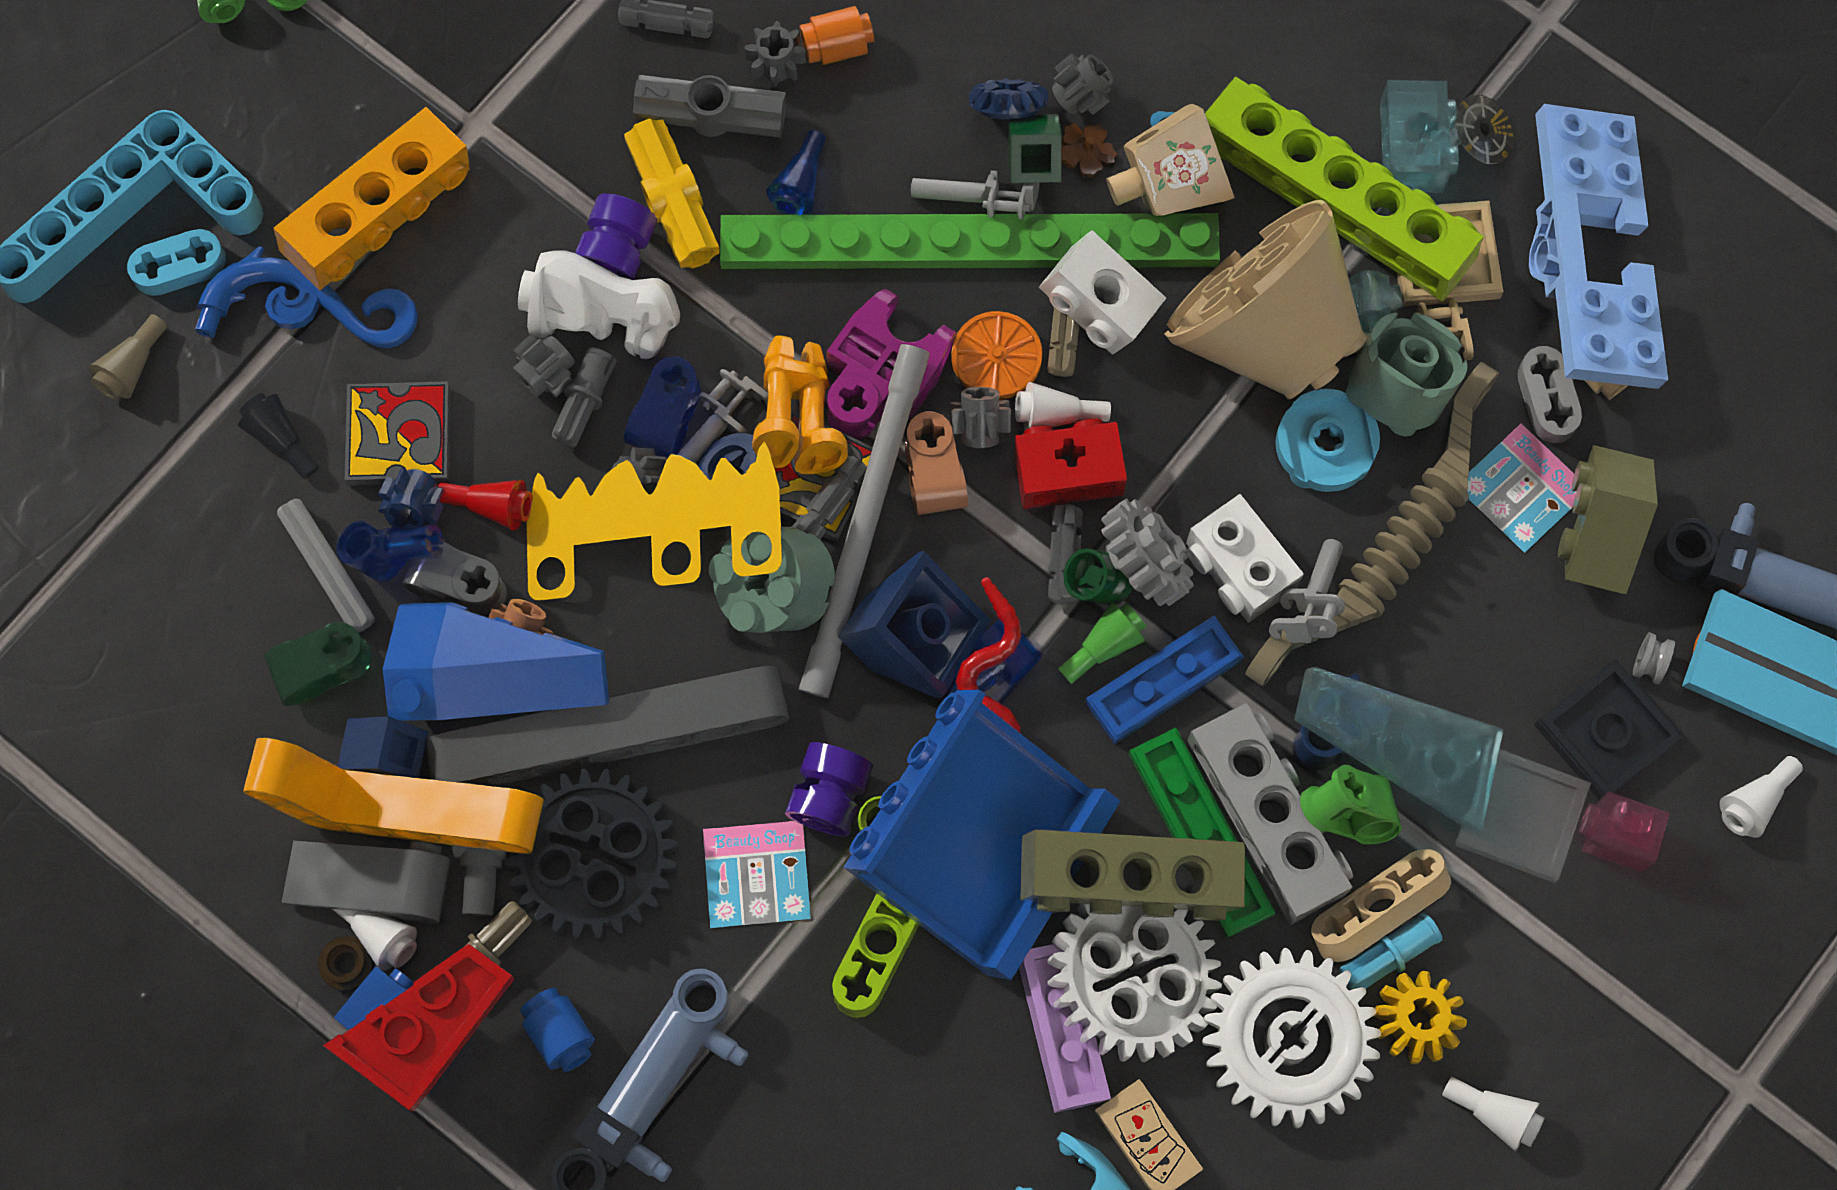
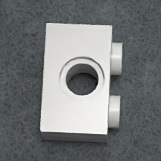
M1093 230L1067 251L1038 287L1049 297L1051 304L1058 311L1072 317L1086 330L1088 337L1093 343L1107 349L1112 355L1137 337L1166 299L1161 292ZM1094 289L1098 290L1102 294L1105 303L1101 302L1097 298Z

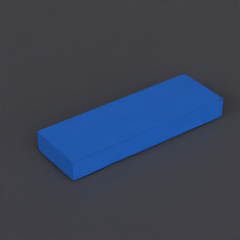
M1212 616L1087 697L1085 703L1115 745L1241 663L1244 656L1217 618Z

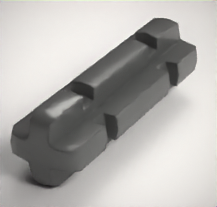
M621 0L618 9L619 23L626 26L639 27L640 23L646 24L645 29L682 35L687 30L691 31V36L709 38L714 27V12L706 8L694 7L693 11H688L687 5L656 0H648L647 4H644L642 0Z
M848 456L846 462L834 470L836 476L827 479L806 507L808 514H805V516L801 514L792 528L799 529L805 533H811L821 539L826 533L824 526L827 524L831 525L855 494L853 487L861 486L867 466L855 456Z
M1072 504L1057 505L1052 513V528H1057V531L1051 533L1049 574H1054V579H1049L1048 599L1059 605L1075 604L1078 600L1067 591L1063 577L1066 562L1072 554L1081 550L1082 535H1077V530L1080 531L1082 529L1083 511Z

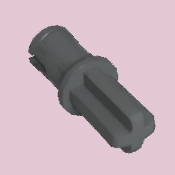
M588 348L572 384L565 387L564 395L567 397V400L552 432V438L558 443L568 447H575L580 440L592 411L599 410L602 407L603 400L601 396L604 387L617 364V360L611 358L612 355L598 348Z

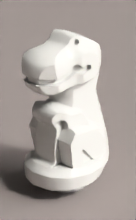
M565 250L541 253L535 272L525 270L520 283L518 310L528 312L527 328L529 334L537 338H546L548 335H552L555 329L575 332L589 331L596 339L603 340L611 334L613 324L620 323L627 327L624 342L627 352L633 356L638 354L641 359H650L657 355L665 343L668 332L677 326L680 320V311L675 295L669 284L659 278L631 280L620 277L576 253Z

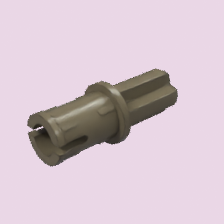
M509 902L477 936L471 933L468 936L470 941L467 944H470L499 965L501 960L498 957L531 924L532 919L517 903Z

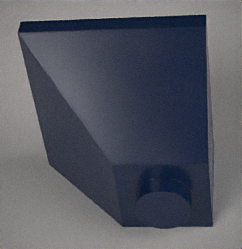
M925 551L914 555L861 600L838 635V638L871 671L932 697L942 698L956 678L961 663L969 657L991 622V619Z

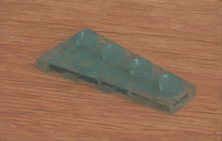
M1317 667L1305 670L1294 718L1296 722L1471 832L1483 830L1503 729Z

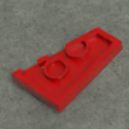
M467 944L414 981L413 986L386 1005L381 1004L365 1016L366 1019L343 1035L338 1034L323 1046L409 1111L414 1112L515 978L473 946Z

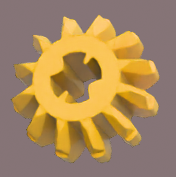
M1421 971L1418 974L1415 985L1406 973L1400 974L1396 978L1398 990L1386 985L1379 993L1388 1005L1375 1007L1376 1014L1374 1017L1386 1020L1389 1023L1379 1028L1381 1036L1378 1039H1384L1390 1035L1395 1037L1396 1041L1389 1049V1053L1393 1056H1397L1404 1050L1405 1046L1409 1047L1408 1058L1411 1064L1421 1062L1424 1050L1433 1062L1442 1059L1443 1049L1441 1045L1453 1050L1460 1043L1458 1037L1451 1030L1463 1029L1467 1024V1020L1462 1016L1451 1014V1011L1464 1003L1461 996H1454L1446 1000L1443 994L1450 986V982L1446 979H1442L1434 989L1430 988L1431 977L1428 971ZM1415 1005L1418 1006V1013L1425 1009L1430 1015V1020L1424 1024V1030L1421 1029L1422 1023L1413 1026L1408 1016L1415 1010Z

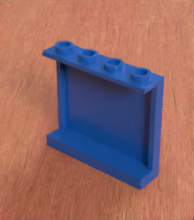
M957 690L948 695L938 707L935 715L938 720L928 736L920 739L911 749L907 758L909 766L900 780L891 784L881 796L878 804L880 811L871 825L862 829L852 841L849 849L852 855L843 868L985 975L1011 980L1053 913L1038 911L1037 901L1020 900L1022 836L1033 830L1101 834L1121 801L1106 789L1089 788L991 711L981 703L986 695L983 691ZM1079 860L1073 861L1070 868L1072 879L1083 862Z

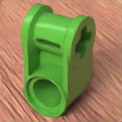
M1342 765L1333 771L1331 780L1320 787L1311 786L1301 793L1300 806L1305 817L1316 829L1322 832L1335 833L1355 839L1361 844L1370 845L1389 841L1395 838L1402 830L1390 782L1385 776L1373 775L1357 770L1350 765Z

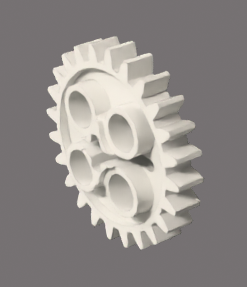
M1080 904L1077 907L1080 917L1070 914L1062 922L1069 933L1059 932L1052 940L1064 952L1054 953L1047 960L1049 965L1061 969V973L1047 981L1048 986L1063 988L1064 994L1053 1005L1055 1008L1070 1006L1073 1012L1067 1018L1064 1025L1070 1027L1081 1022L1085 1028L1081 1034L1080 1042L1085 1043L1092 1037L1097 1036L1100 1038L1099 1054L1104 1055L1114 1045H1117L1120 1061L1129 1059L1135 1048L1141 1061L1147 1062L1154 1057L1155 1048L1164 1058L1175 1052L1174 1042L1182 1048L1192 1042L1193 1039L1189 1030L1198 1033L1208 1025L1199 1013L1210 1014L1217 1008V1005L1205 995L1215 993L1222 987V983L1208 977L1209 973L1221 966V962L1214 959H1206L1204 954L1215 944L1214 940L1199 941L1196 936L1204 925L1203 921H1196L1188 925L1184 921L1188 910L1177 909L1174 912V917L1154 918L1142 916V907L1122 906V914L1100 915L1089 913L1090 904ZM1139 929L1148 930L1154 935L1157 942L1156 951L1149 950L1141 944L1138 937ZM1091 947H1099L1107 953L1110 959V967L1108 969L1101 968L1093 962L1090 954ZM1168 955H1173L1176 958V963L1155 968L1141 979L1138 976H1134L1104 991L1095 992L1092 986L1094 983L1114 979L1127 968L1131 971L1137 970ZM1160 978L1168 979L1174 983L1178 991L1177 1001L1170 1000L1163 995L1159 986ZM1112 996H1118L1127 1001L1131 1009L1130 1019L1121 1018L1114 1012L1111 1004Z

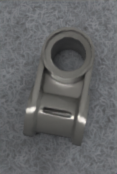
M423 537L401 583L406 590L420 598L434 603H455L467 607L468 612L484 617H489L492 609L498 610L500 604L505 605L508 597L507 587L492 563L486 559L460 551L448 543L431 537ZM486 581L489 584L487 590L482 588L485 585ZM473 587L479 588L475 595L471 591Z

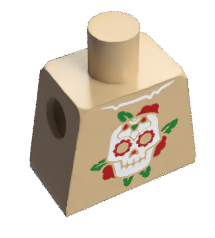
M1194 104L1183 107L1124 145V150L1131 169L1106 178L1110 194L1117 206L1142 196L1146 209L1155 216L1171 214L1235 198L1204 110Z

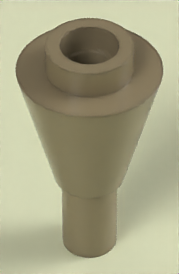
M151 314L133 337L127 338L89 365V371L93 376L91 379L92 385L110 399H117L118 396L125 399L131 398L150 354L149 349L165 331L167 324L160 317Z

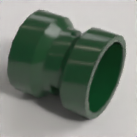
M1088 548L1081 549L1072 554L1065 564L1063 572L1064 584L1067 591L1074 598L1110 605L1111 602L1119 604L1129 596L1133 589L1129 579L1122 571L1115 569L1107 552L1104 553Z

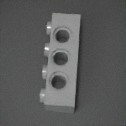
M1246 702L1192 730L1187 740V745L1241 841L1245 842L1246 850L1289 926L1344 898L1352 889L1349 880L1353 878V874L1343 854L1339 850L1332 852L1322 835L1324 832L1316 829L1305 817L1300 806V795L1296 787L1300 786V782L1293 766L1286 758L1279 760L1270 744L1274 737L1269 724L1261 713L1254 715ZM1241 755L1254 758L1259 764L1260 773L1252 777L1241 775L1235 769L1233 759ZM1264 801L1279 803L1285 810L1286 820L1280 823L1267 821L1260 813L1259 804ZM1298 846L1307 850L1312 858V867L1304 870L1294 868L1286 858V849Z

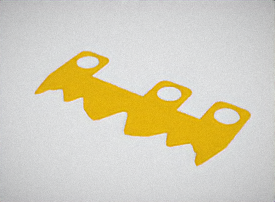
M765 441L758 449L756 462L749 466L745 474L741 475L726 458H721L716 466L712 480L706 477L696 463L680 455L671 454L666 460L658 484L652 494H648L644 490L633 465L628 460L619 463L604 475L591 496L580 477L574 479L561 499H558L552 491L547 490L544 477L541 474L537 473L532 490L533 502L531 513L527 520L528 592L534 600L564 598L573 592L575 586L574 545L651 536L652 576L654 581L661 586L685 584L697 580L701 572L700 530L731 526L732 567L737 575L745 577L776 572L781 566L780 488L769 448ZM753 532L766 534L772 544L770 557L765 563L758 566L748 564L743 559L741 552L743 541ZM673 542L684 543L691 552L689 567L679 575L667 573L661 562L664 549ZM549 557L560 559L565 567V578L562 584L553 590L542 588L537 580V569L540 563Z

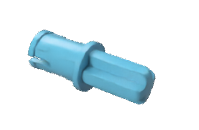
M1422 912L1416 919L1389 936H1384L1375 945L1342 965L1339 972L1340 974L1346 970L1351 972V978L1347 984L1349 990L1360 987L1366 989L1394 970L1398 973L1406 969V962L1434 944L1443 941L1441 932L1431 917Z

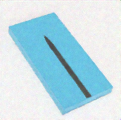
M1723 589L1715 592L1682 686L1837 755V641Z

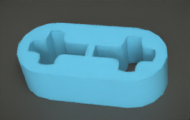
M197 229L136 249L129 257L127 270L132 281L141 292L156 296L213 278L224 268L226 255L213 233ZM200 246H204L208 251L206 253L207 261L203 263H197L194 258L196 256L195 249ZM156 261L159 266L157 269L158 277L149 279L146 275L148 272L147 264Z

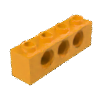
M425 107L276 225L273 229L279 251L319 291L331 281L338 282L350 273L354 263L370 250L376 251L382 248L389 241L394 230L407 220L413 221L419 218L429 207L430 201L445 189L449 191L456 188L465 179L467 172L470 170L467 145ZM412 168H420L424 170L423 172L417 175H408L404 173ZM374 198L386 199V201L380 205L366 204L369 200ZM337 228L349 230L341 236L329 235V232Z

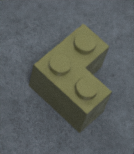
M1593 445L1588 462L1579 461L1572 482V491H1576L1573 513L1578 514L1574 529L1565 528L1558 548V558L1564 559L1566 580L1627 594L1658 506L1654 460Z

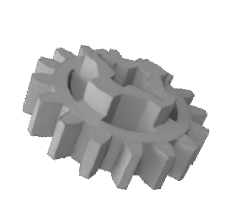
M1125 499L1108 511L1107 515L1102 518V522L1106 527L1101 530L1102 534L1111 542L1106 547L1110 552L1109 556L1115 569L1122 571L1129 579L1133 588L1142 592L1147 600L1153 596L1159 606L1165 603L1170 606L1189 593V589L1194 584L1189 578L1193 575V571L1184 563L1188 558L1185 553L1187 551L1181 537L1175 535L1166 525L1162 516L1152 512L1149 506L1143 509L1136 499L1132 502Z

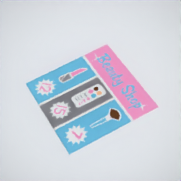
M1522 424L1515 428L1469 472L1467 493L1469 494V500L1524 553L1573 507L1576 491H1572L1574 473Z
M789 821L703 829L710 928L811 919L802 824Z

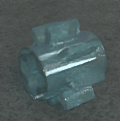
M1366 270L1350 278L1349 281L1361 329L1364 333H1371L1375 324L1382 317L1397 313V309L1403 306L1400 285L1390 286L1388 275H1384L1379 271Z

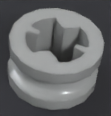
M1648 632L1637 654L1632 675L1638 678L1645 674L1649 675L1651 682L1659 685L1669 667L1675 641L1667 639L1665 642H1659L1656 640L1655 634Z

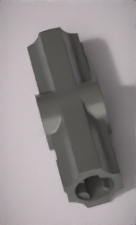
M639 75L634 92L633 117L636 121H644L650 118L652 120L663 119L665 124L693 127L700 135L707 137H717L729 131L781 138L785 123L787 96L786 92L729 86L721 78L713 75L701 76L694 81ZM706 102L721 104L719 108L713 111H705L699 108Z

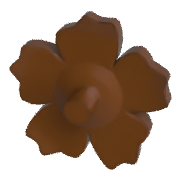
M1075 123L1064 127L1061 140L1063 145L1061 147V162L1069 169H1074L1078 165V172L1082 177L1093 178L1096 174L1101 173L1103 167L1112 166L1118 153L1113 150L1111 143H1103L1108 131L1103 129L1100 124L1095 126L1086 125L1083 132Z

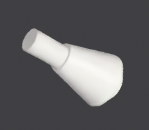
M1028 382L1025 392L1019 391L1016 397L1015 417L1017 422H1023L1024 430L1042 425L1057 427L1076 423L1077 420L1094 418L1101 419L1103 422H1109L1111 416L1110 402L1079 400L1078 397L1032 382Z
M1787 756L1769 775H1764L1722 797L1720 809L1725 825L1738 835L1754 838L1760 837L1784 794V789L1803 771L1802 764L1796 758Z
M332 909L351 924V929L380 970L385 971L392 967L399 968L406 964L413 956L417 947L415 942L417 930L415 927L382 913Z
M1452 1076L1442 1096L1473 1111V1115L1515 1152L1521 1143L1529 1147L1532 1146L1545 1119L1536 1114L1540 1103L1486 1090L1481 1092Z

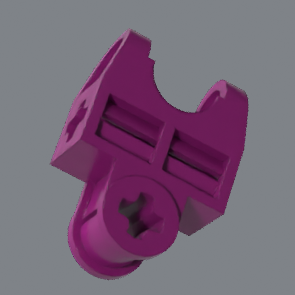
M883 289L876 293L857 310L827 350V369L839 376L828 392V422L831 428L857 440L869 436L882 418L889 395L888 385L900 345L916 346L930 353L918 396L913 401L908 420L911 421L937 385L956 337L954 330L946 325H942L934 335L928 333L926 337L919 341L905 342L897 339L890 332V326L887 322L897 307L899 296L888 289ZM855 405H862V410L858 407H855ZM844 406H846L847 408H850L851 411H850V412L845 411V410H844Z

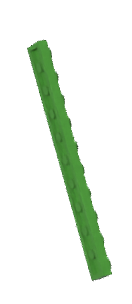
M1171 213L1162 216H1155L1154 214H1025L1024 220H1019L1018 214H994L993 217H988L987 214L721 215L720 264L721 269L1055 268L1067 251L1093 230L1133 268L1217 267L1220 261L1218 213Z

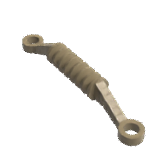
M1480 362L1453 400L1445 453L1433 468H1428L1422 475V481L1425 486H1414L1410 491L1414 502L1403 501L1399 505V512L1403 518L1392 516L1387 521V527L1392 534L1387 532L1377 534L1375 542L1381 550L1369 547L1364 551L1363 557L1369 566L1356 563L1352 567L1351 572L1358 582L1344 579L1339 584L1337 596L1344 600L1345 610L1342 614L1333 618L1337 624V632L1358 625L1360 622L1363 623L1373 618H1379L1385 611V607L1378 597L1385 600H1393L1397 592L1391 582L1403 585L1409 579L1408 573L1402 566L1416 569L1420 565V558L1415 551L1428 553L1432 549V543L1428 536L1439 538L1444 533V527L1440 521L1451 522L1456 517V512L1451 505L1462 507L1469 500L1467 491L1472 413L1485 398L1499 375V372L1484 362ZM1282 630L1279 639H1274L1271 636L1251 662L1245 675L1263 687L1282 665L1291 649L1293 650L1309 643L1289 642L1285 636V631ZM1312 638L1311 643L1317 641L1319 638Z

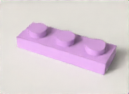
M1055 944L1030 949L1019 966L1054 1113L1103 1103L1111 1099L1096 1036L1085 1043H1081V1034L1085 1028L1081 1022L1070 1027L1064 1025L1067 1018L1073 1013L1070 1006L1055 1008L1053 1005L1064 994L1063 988L1048 986L1047 981L1061 973V969L1049 965L1047 960L1054 953L1064 951Z

